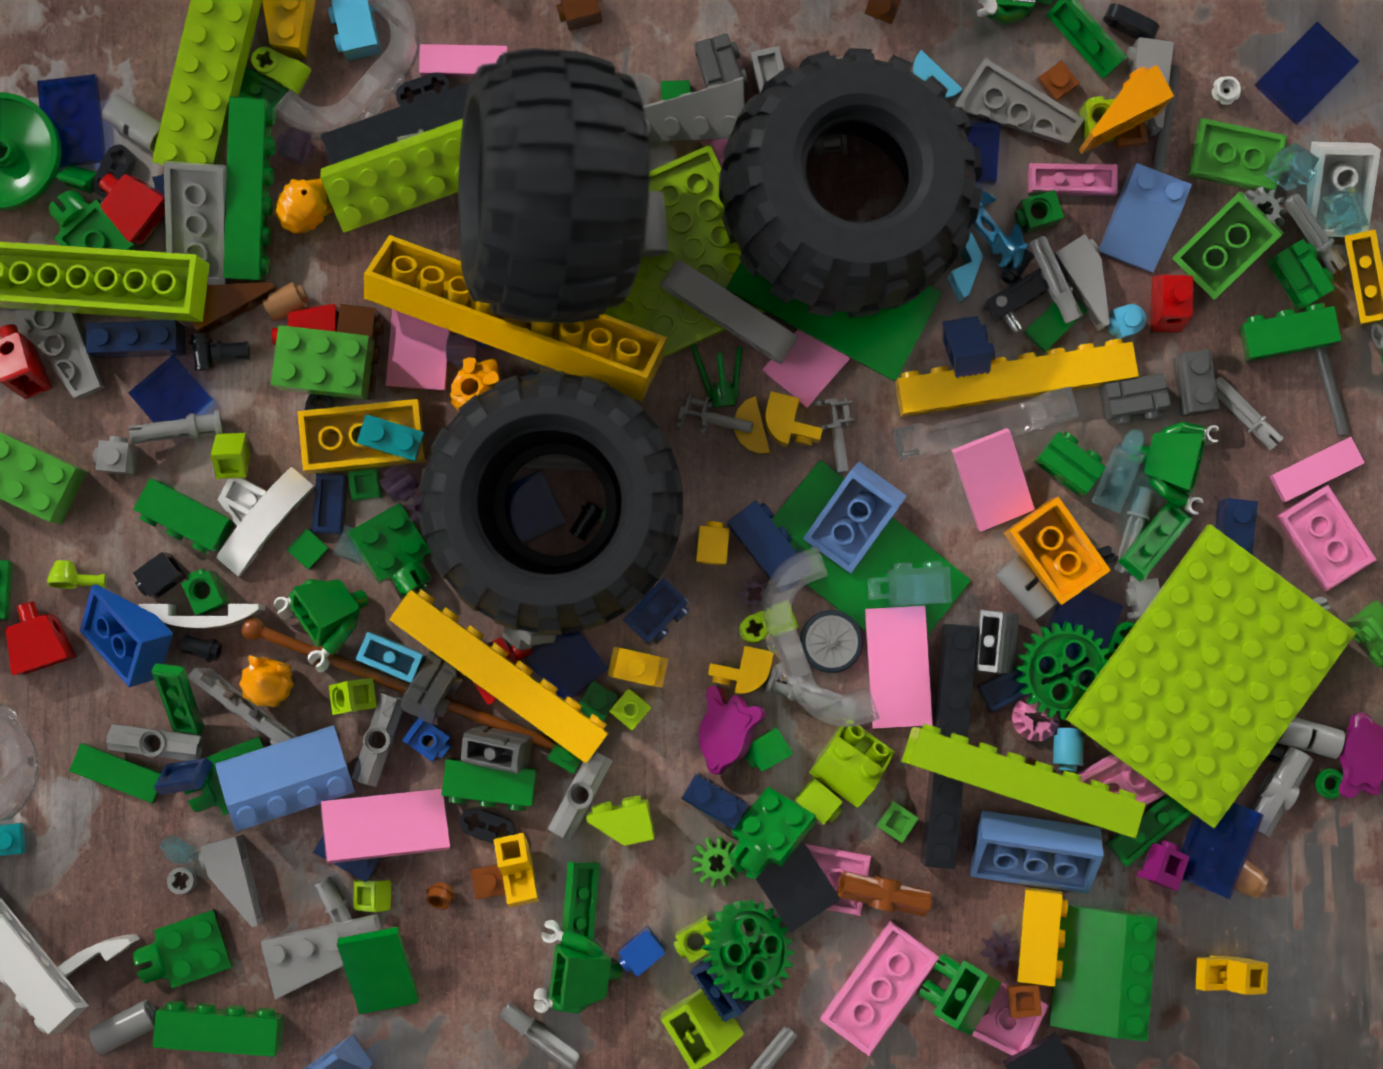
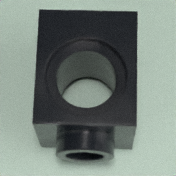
M166 552L159 553L133 572L137 579L135 585L144 596L149 595V597L160 598L187 578L173 556Z

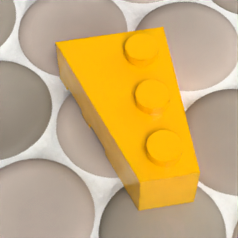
M262 0L269 43L275 51L287 57L307 58L316 0Z

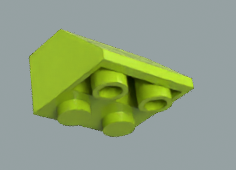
M846 717L819 754L809 773L858 808L876 788L895 751Z
M640 795L623 798L620 805L612 806L611 801L595 804L592 807V811H589L586 815L588 823L623 846L653 840L655 837L648 798L641 800Z
M701 988L661 1013L662 1023L690 1069H700L715 1060L744 1035L735 1018L726 1022L721 1020V1016L718 1015L715 1006L711 1005V1001L708 1000V996L704 995V991Z

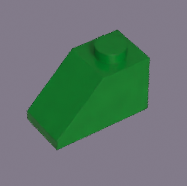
M773 726L751 741L745 758L752 769L758 766L761 772L794 753L777 727Z

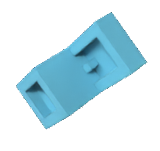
M971 230L969 241L961 252L966 264L952 270L947 276L959 303L964 302L969 296L983 258Z

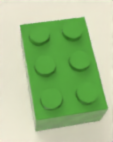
M1240 191L1172 259L1189 276H1193V280L1215 300L1284 232Z
M278 325L271 385L282 391L367 400L375 341L369 335Z
M0 432V499L48 522L62 525L88 471L13 436Z

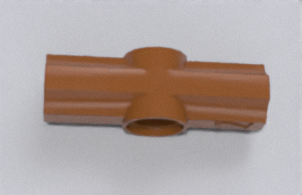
M843 871L837 886L839 897L867 903L870 907L888 912L897 910L925 917L930 910L932 902L931 892L928 890L903 885L897 880L877 875L870 877Z

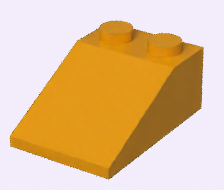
M1158 65L1149 69L1146 66L1140 67L1129 75L1130 79L1122 84L1123 89L1079 148L1081 154L1148 121L1164 110L1173 99L1174 94Z
M1059 496L1048 500L1003 532L1018 555L1060 605H1063L1111 571Z

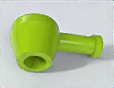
M67 560L55 561L47 578L48 586L59 589H74L78 586L91 587L93 585L106 588L107 583L106 574H77L75 563Z

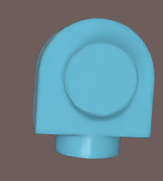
M1128 304L1113 309L1109 312L1110 324L1107 325L1111 335H1115L1116 339L1132 337L1144 328L1146 314L1141 307L1135 304Z

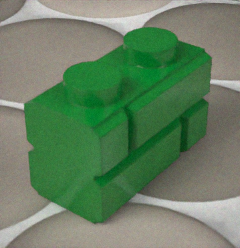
M1304 239L1267 261V264L1297 311L1335 289L1332 284L1334 283V278L1327 268L1321 267L1317 260L1318 252L1311 243L1307 244Z
M1058 431L1050 438L1033 462L1081 498L1089 492L1106 469V466L1101 463L1103 458L1090 449L1086 452L1077 445L1079 440L1066 431L1063 434Z

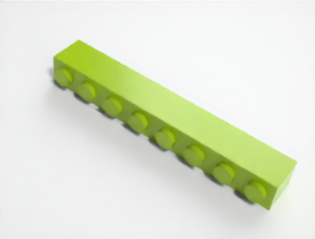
M923 723L922 729L912 727L901 761L903 763L1136 839L1146 803L1137 801V794L1119 789L1118 794L1108 791V784L1091 780L1089 785L1080 782L1081 775L1065 770L1063 775L1052 772L1054 767L1036 761L1035 766L1024 763L1026 759L1024 756L1008 752L1007 757L996 754L997 747L981 742L979 747L968 744L969 738L952 733L951 737L948 738L940 735V728Z

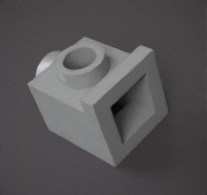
M1147 575L1144 580L1139 582L1134 576H1129L1130 582L1127 583L1128 589H1125V599L1127 605L1132 607V612L1127 613V619L1137 618L1143 614L1160 590L1158 578L1148 579Z

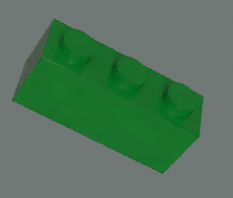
M1320 303L1307 306V311L1295 313L1294 309L1277 312L1274 318L1265 319L1264 315L1246 318L1247 323H1243L1239 327L1245 362L1338 344L1341 342L1335 306L1325 308V304Z
M152 478L148 480L133 508L134 511L142 514L139 519L154 527L158 523L167 527L165 533L181 541L183 537L194 541L192 547L205 554H208L210 550L220 552L235 524L233 519Z
M449 758L445 762L441 796L449 797L448 802L466 804L467 799L479 800V806L496 807L497 803L509 804L508 809L526 811V806L534 805L538 768L526 767L518 774L461 762V759Z

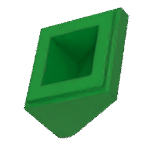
M70 166L57 173L56 178L66 187L91 194L94 193L92 183L96 175L95 171L78 166Z

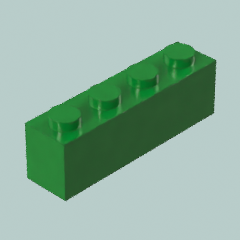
M169 1001L166 1005L156 1010L153 1048L275 1057L281 1051L284 1014L275 1013L276 1009L258 1008L257 1012L245 1011L246 1007L237 1005L227 1006V1010L215 1009V1004L200 1003L197 1004V1007H185V1002Z

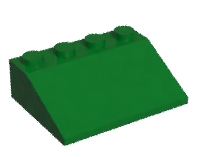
M1068 905L1067 918H1060V929L1065 930L1064 948H1058L1057 960L1063 961L1062 978H1055V987L1052 986L1049 1026L1118 1039L1148 1041L1158 918L1144 912Z

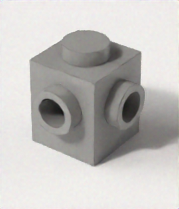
M110 436L109 441L99 440L98 447L93 452V463L96 465L95 470L106 474L136 476L139 447L128 443V438Z

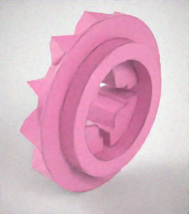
M1029 694L1016 703L1012 712V722L1015 730L1023 738L1030 741H1044L1054 735L1060 725V719L1057 712L1053 718L1046 716V708L1040 715L1048 719V722H1038L1037 726L1034 727L1033 720L1029 716H1025V713H1036L1035 709L1038 702L1032 705L1028 704L1026 701L1031 695Z

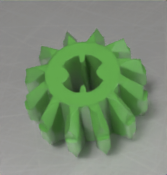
M722 836L717 837V845H713L711 838L707 837L705 838L708 846L707 849L700 844L696 845V850L702 856L692 855L691 861L702 864L695 866L692 871L694 874L704 871L700 877L702 884L711 877V888H716L717 879L721 878L722 885L726 887L728 886L727 874L734 880L738 878L737 873L731 869L734 867L730 864V859L728 858L729 851L733 847L734 842L730 840L723 847ZM717 854L723 856L722 863L724 866L720 869L718 866H716V869L711 868L710 857L715 855V858H717Z

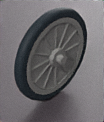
M826 610L815 614L806 622L801 632L800 646L803 656L812 667L826 673H838L850 668L858 660L863 648V636L859 625L851 616L837 610Z

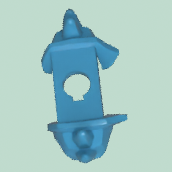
M982 191L978 218L973 225L990 244L992 253H1002V259L999 262L1000 267L1009 264L1013 260V268H1017L1021 264L1024 252L1029 247V244L1024 243L1021 227L1018 224H1015L1011 236L1005 235L984 209L985 204L997 200L996 196ZM981 221L987 223L992 229V232L988 231L982 225Z

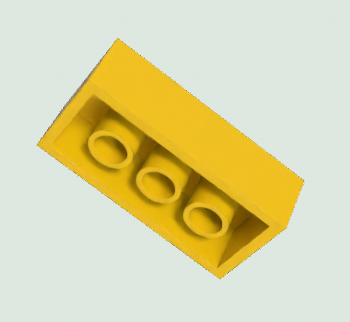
M418 399L297 411L303 471L307 474L427 462L425 436L416 462L357 444L366 414L424 432L422 407Z

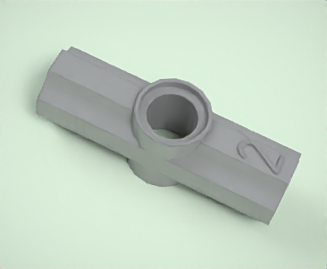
M381 693L370 727L364 735V744L351 779L377 787L389 751L395 743V734L403 714V710L400 708L401 698ZM377 731L382 732L386 737V743L382 748L376 747L372 740L374 733Z
M120 724L111 725L106 741L108 750L185 761L200 759L204 748L203 736ZM154 735H157L161 740V746L157 751L150 745V740Z
M1288 746L1274 772L1269 773L1261 783L1258 790L1259 798L1244 824L1269 838L1283 812L1289 810L1296 802L1300 793L1298 787L1314 759L1304 752Z
M595 751L587 763L583 762L548 827L550 831L564 839L572 840L613 762L611 758ZM577 786L585 787L589 792L588 800L577 802L573 798V789Z

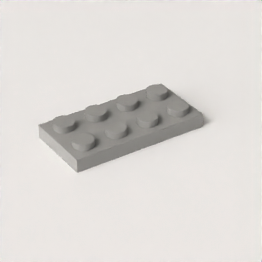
M164 162L166 253L196 254L210 264L207 284H229V279L223 278L226 165Z

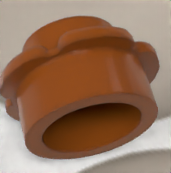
M437 882L426 889V901L433 908L447 909L455 899V893L451 886L444 882Z

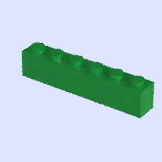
M229 97L223 278L266 281V275L270 274L271 261L267 257V245L271 244L272 231L268 227V215H272L273 201L269 197V185L272 186L274 182V170L270 168V156H273L275 153V140L271 137V125L274 126L276 123V109L266 99Z

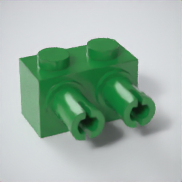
M942 954L938 959L946 965L944 966L936 962L934 968L937 972L952 980L945 991L934 984L933 981L927 980L923 986L929 989L930 992L921 988L919 996L936 1006L933 1012L934 1015L955 1029L971 1036L1002 982L965 960L960 964L947 954Z

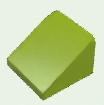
M359 879L354 880L353 910L366 912L390 910V880H368L367 882Z

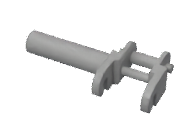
M689 393L688 397H685L686 405L685 407L681 406L678 416L679 423L676 425V428L681 430L685 417L693 415L703 419V428L700 430V435L703 436L707 432L709 423L749 434L753 428V422L715 412L708 413L709 407H712L710 398L707 397L705 401L693 398V393ZM691 405L702 406V413L690 410Z
M837 398L814 402V406L829 405L832 407L833 423L817 427L823 428V430H831L837 473L849 471L841 424L846 423V426H851L850 423L855 422V419L850 418L849 405L852 404V401H847V398H842L843 401L837 402ZM839 406L843 407L844 419L838 420L836 407Z

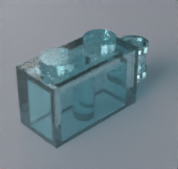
M1139 429L1131 430L1125 436L1123 444L1117 443L1114 446L1092 503L1121 513L1146 456V453L1141 452L1145 441L1143 431Z
M941 561L923 562L924 568H912V563L894 564V569L887 571V577L868 579L869 600L888 599L889 606L951 603L950 566L942 567ZM880 583H887L888 594L880 593Z

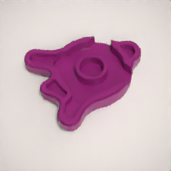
M710 686L706 691L707 711L699 729V744L706 759L709 772L714 775H721L728 767L733 765L732 763L737 759H743L747 754L753 731L757 725L764 721L766 712L760 706L748 708L744 699L738 695L731 696L727 703L722 688Z
M1363 712L1355 713L1350 718L1349 727L1346 730L1348 733L1345 737L1342 752L1339 755L1343 768L1339 793L1344 798H1353L1361 790L1369 795H1378L1381 792V782H1383V727L1375 723L1368 714Z

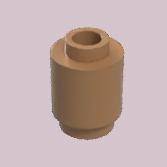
M291 282L269 293L268 298L262 300L273 321L278 319L282 321L288 318V313L306 309L305 302L309 301V297L302 285L296 286L294 282Z
M1241 855L1229 856L1220 868V871L1223 872L1222 880L1246 896L1251 895L1257 898L1265 890L1269 881L1264 876V871Z

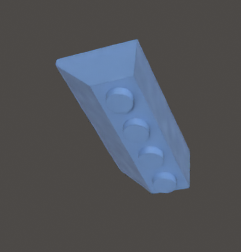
M334 725L215 764L226 806L236 832L321 804V801L333 800L355 792Z
M981 810L975 829L970 877L1089 894L1103 859L1101 828Z

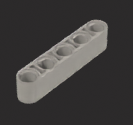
M680 260L675 261L660 284L665 291L779 364L783 363L798 340L791 331Z

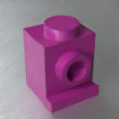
M1164 840L1161 841L1160 845L1152 843L1143 871L1138 870L1137 877L1158 886L1179 891L1190 856L1179 852V846Z

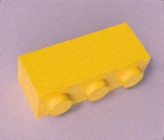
M1376 229L1344 236L1360 325L1364 326L1383 322V266Z
M1026 887L1018 982L1055 987V978H1062L1063 961L1057 960L1058 948H1064L1065 930L1060 929V918H1067L1068 899H1062V891Z

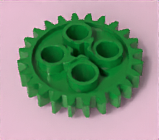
M1054 622L1051 627L1052 632L1042 626L1040 627L1041 637L1032 633L1030 636L1034 643L1032 645L1022 644L1028 652L1027 654L1017 655L1024 663L1023 665L1015 666V669L1023 672L1022 676L1016 678V682L1025 683L1026 686L1020 690V693L1024 695L1031 694L1026 702L1030 705L1038 702L1035 709L1037 712L1042 713L1047 708L1046 716L1053 718L1057 712L1058 718L1065 720L1067 712L1070 714L1109 659L1104 658V656L1110 649L1106 647L1099 648L1103 639L1100 637L1092 639L1094 631L1090 629L1083 633V625L1076 624L1072 630L1071 623L1064 622L1061 630L1060 625ZM1070 643H1074L1077 647V653L1072 658L1066 656V648ZM1048 656L1051 662L1050 667L1047 671L1041 672L1039 662L1043 657ZM1085 657L1088 658V661L1082 665H1077V663L1081 662ZM1063 665L1071 667L1066 670V677L1056 675L1063 671ZM1088 670L1090 679L1086 684L1081 685L1079 675L1082 671ZM1054 676L1053 678L1049 679L1045 684L1041 683L1042 679ZM1061 683L1064 688L1063 694L1055 699L1052 690L1055 685Z
M752 899L744 902L740 900L733 902V904L724 905L722 911L715 912L716 920L707 923L712 931L703 934L706 939L710 940L709 944L702 946V949L709 951V956L705 957L703 962H711L712 964L707 974L716 973L717 975L713 984L719 985L724 983L722 993L732 992V999L742 998L744 1002L752 1001L753 999L754 1001L762 1000L764 997L774 995L775 989H781L783 986L780 980L789 978L784 969L793 967V964L787 960V956L794 955L793 951L787 949V945L793 942V940L785 938L784 934L788 931V928H780L779 924L782 920L780 916L773 918V908L764 910L763 902L754 904ZM742 924H743L744 927H745V934L743 933V930H742ZM765 942L767 943L768 950L765 948ZM729 949L732 953V960L730 959L728 954ZM752 967H753V969H754V971H755V976H754V977H753L752 972H751V968H752Z

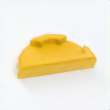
M754 396L743 402L737 409L734 417L753 422L751 433L734 430V434L738 442L747 450L756 454H770L757 399Z

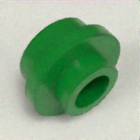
M1335 769L1321 770L1316 775L1314 781L1317 793L1328 799H1335L1341 796L1339 786L1343 775ZM1328 778H1331L1333 781V786L1330 789H1327L1325 786V781Z

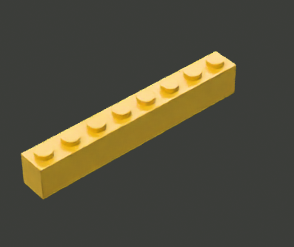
M1123 339L1106 341L1105 346L1095 348L1093 343L1076 346V351L1065 352L1064 348L1051 349L1044 356L1036 357L1035 352L1018 355V360L1007 361L1006 357L995 358V361H991V371L988 374L984 372L982 375L978 373L977 375L972 374L971 376L966 375L965 377L960 376L957 378L953 370H948V366L930 369L931 373L919 375V371H909L902 373V378L896 380L895 388L900 417L1098 387L1108 382L1137 378L1139 374L1133 342L1123 343Z
M421 589L419 593L414 590L408 592L389 618L391 622L584 763L590 760L609 733L604 729L607 725L604 721L594 714L589 718L580 712L583 707L569 696L565 700L555 693L558 688L548 680L543 678L539 682L532 677L533 670L520 660L515 664L506 658L509 654L508 651L495 642L492 646L482 640L484 637L482 632L472 625L465 628L457 621L460 619V616L447 607L443 611L433 604L436 599Z

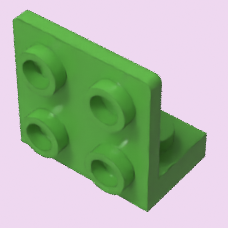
M1375 600L1351 617L1346 623L1357 632L1353 639L1365 646L1369 652L1368 658L1376 667L1383 669V606L1378 600Z

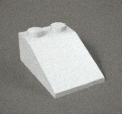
M1311 142L1307 171V207L1328 237H1344L1369 231L1381 149L1372 143Z

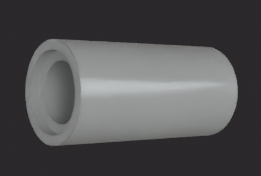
M114 95L110 98L102 111V119L124 134H128L130 138L151 152H154L161 123L120 95Z
M649 191L648 217L642 256H662L669 253L664 193Z
M1019 556L1013 558L995 574L1034 620L1041 617L1057 603L1053 595Z
M1295 717L1277 743L1337 759L1344 746L1345 733L1340 729Z
M145 999L89 1029V1036L95 1050L103 1056L154 1030L155 1007L149 1000Z

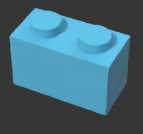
M331 0L332 6L328 7V13L332 25L337 24L339 34L334 35L338 52H343L348 61L381 54L382 51L370 0Z
M367 632L355 660L411 683L427 654L377 633Z

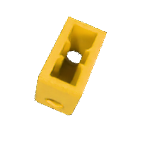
M614 647L607 676L663 688L669 659Z

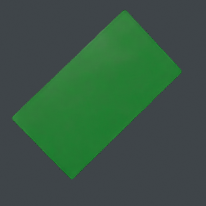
M742 262L738 265L726 287V290L892 381H896L942 295L941 291L929 286L916 299L897 309L884 308L879 310L876 315L848 318V312L835 311L832 317L807 312L808 304L793 298L788 304L770 293L772 284L762 275L753 278Z
M821 460L818 461L772 518L777 528L783 526L792 538V541L789 543L796 552L801 550L811 563L807 566L810 572L801 580L839 611L851 616L865 632V609L925 606L928 636L970 583V578L893 517L852 573L846 571L803 540L806 533L844 481V478Z

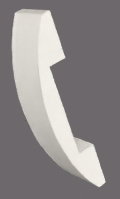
M290 467L243 518L216 558L240 577L258 556L257 552L288 514L293 509H297L315 485L295 468Z
M138 604L141 608L157 615L163 623L203 629L236 625L245 622L249 617H256L265 611V605L228 604V616H177V605Z
M131 934L104 940L80 951L57 968L65 977H68L98 954H101L105 961H108L129 948L140 938L137 934Z

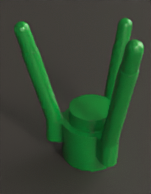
M692 345L693 357L703 381L706 395L712 401L713 408L736 405V398H740L739 379L742 347L738 346L736 350L732 387L731 382H726L723 353H717L719 382L714 383V389H712L696 345Z

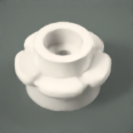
M1231 76L1220 77L1214 82L1212 96L1216 101L1219 100L1222 105H1230L1240 97L1241 86L1236 78ZM1225 88L1228 89V93H1224L1223 90Z

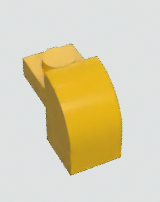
M771 391L765 412V427L769 436L777 444L786 448L790 437L796 438L795 443L805 446H812L813 442L819 443L823 428L794 421L800 398Z
M744 646L739 669L710 663L707 675L713 676L712 682L730 686L731 680L736 681L734 693L752 692L766 681L770 673L774 652Z
M524 833L494 839L498 869L503 875L508 907L538 902L534 862Z
M1210 955V958H1197L1196 989L1203 991L1228 990L1244 995L1267 994L1268 963L1240 957Z

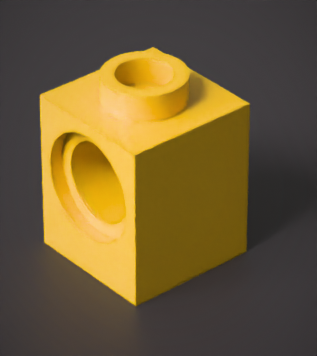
M706 521V526L699 527L696 563L726 566L729 528H723L724 523Z

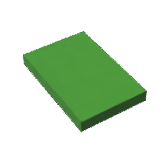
M1201 118L1198 121L1187 177L1254 191L1259 187H1264L1266 193L1271 189H1275L1276 193L1287 136Z

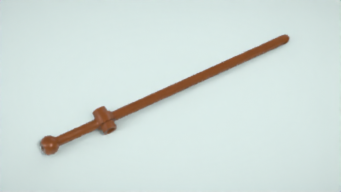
M257 617L247 618L242 626L241 633L248 640L262 638L306 656L314 650L321 651L323 649L322 646L316 647L264 627L262 620ZM330 654L327 657L329 666L337 667L365 679L373 678V682L405 694L411 684L336 654ZM321 659L316 660L313 665L316 666L320 663ZM447 698L451 701L447 711L491 728L532 736V744L552 751L557 743L550 737Z

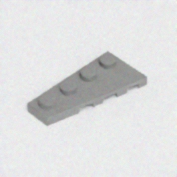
M984 58L954 105L957 108L962 107L968 115L1066 147L1084 121V118L987 58Z
M11 309L17 314L25 330L38 344L36 346L41 353L48 358L53 366V370L73 398L79 400L105 388L93 356L86 353V337L76 313Z
M194 668L189 674V680L223 703L224 707L230 712L245 719L250 728L260 734L263 732L271 738L270 743L272 745L298 737L260 706L244 699L241 691L212 668Z

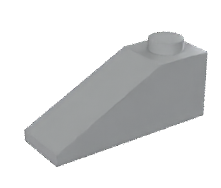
M1139 37L1132 47L1129 46L1127 51L1126 64L1130 65L1129 75L1140 67L1146 66L1149 69L1158 65L1169 85L1174 42ZM1166 107L1159 115L1145 122L1151 136H1156L1162 130Z
M1084 234L1056 252L1054 256L1068 286L1074 289L1071 292L1087 310V316L1099 332L1110 324L1102 258L1099 255L1100 249L1093 239H1088Z
M243 834L200 846L199 862L202 869L206 870L207 876L251 927L265 922Z

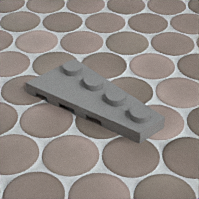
M744 77L733 79V81L709 86L706 89L693 93H685L672 99L644 105L649 141L729 139L737 117L745 107Z
M378 914L264 938L261 941L274 998L277 999L342 967L343 963L337 948V938L381 930Z

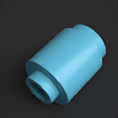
M1057 728V735H1054L1053 764L1059 765L1058 770L1076 772L1077 766H1083L1084 737H1081L1082 731L1079 729Z

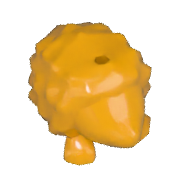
M321 178L313 180L291 179L290 183L285 185L284 190L279 193L274 213L282 228L294 234H302L315 230L317 225L324 221V216L333 213V207L331 202L328 201V195Z
M471 357L463 360V368L458 371V375L451 384L452 392L450 393L451 404L458 412V408L475 394L479 396L495 387L496 382L501 381L499 361L492 358L477 363L476 359Z
M249 655V665L242 670V679L239 682V686L243 690L242 697L255 705L278 707L281 701L289 697L290 690L294 686L291 679L292 665L262 656L260 658Z

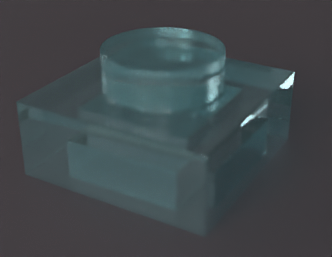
M345 525L333 555L362 565L364 559L348 536V531L353 528Z
M175 835L165 837L158 847L165 852L164 857L177 865L191 862L198 852Z

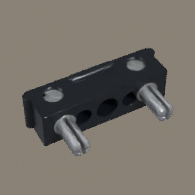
M1041 268L986 300L984 310L989 311L996 323L1005 319L1013 333H1018L1023 327L1017 320L1014 312L1047 292L1051 296L1053 294Z

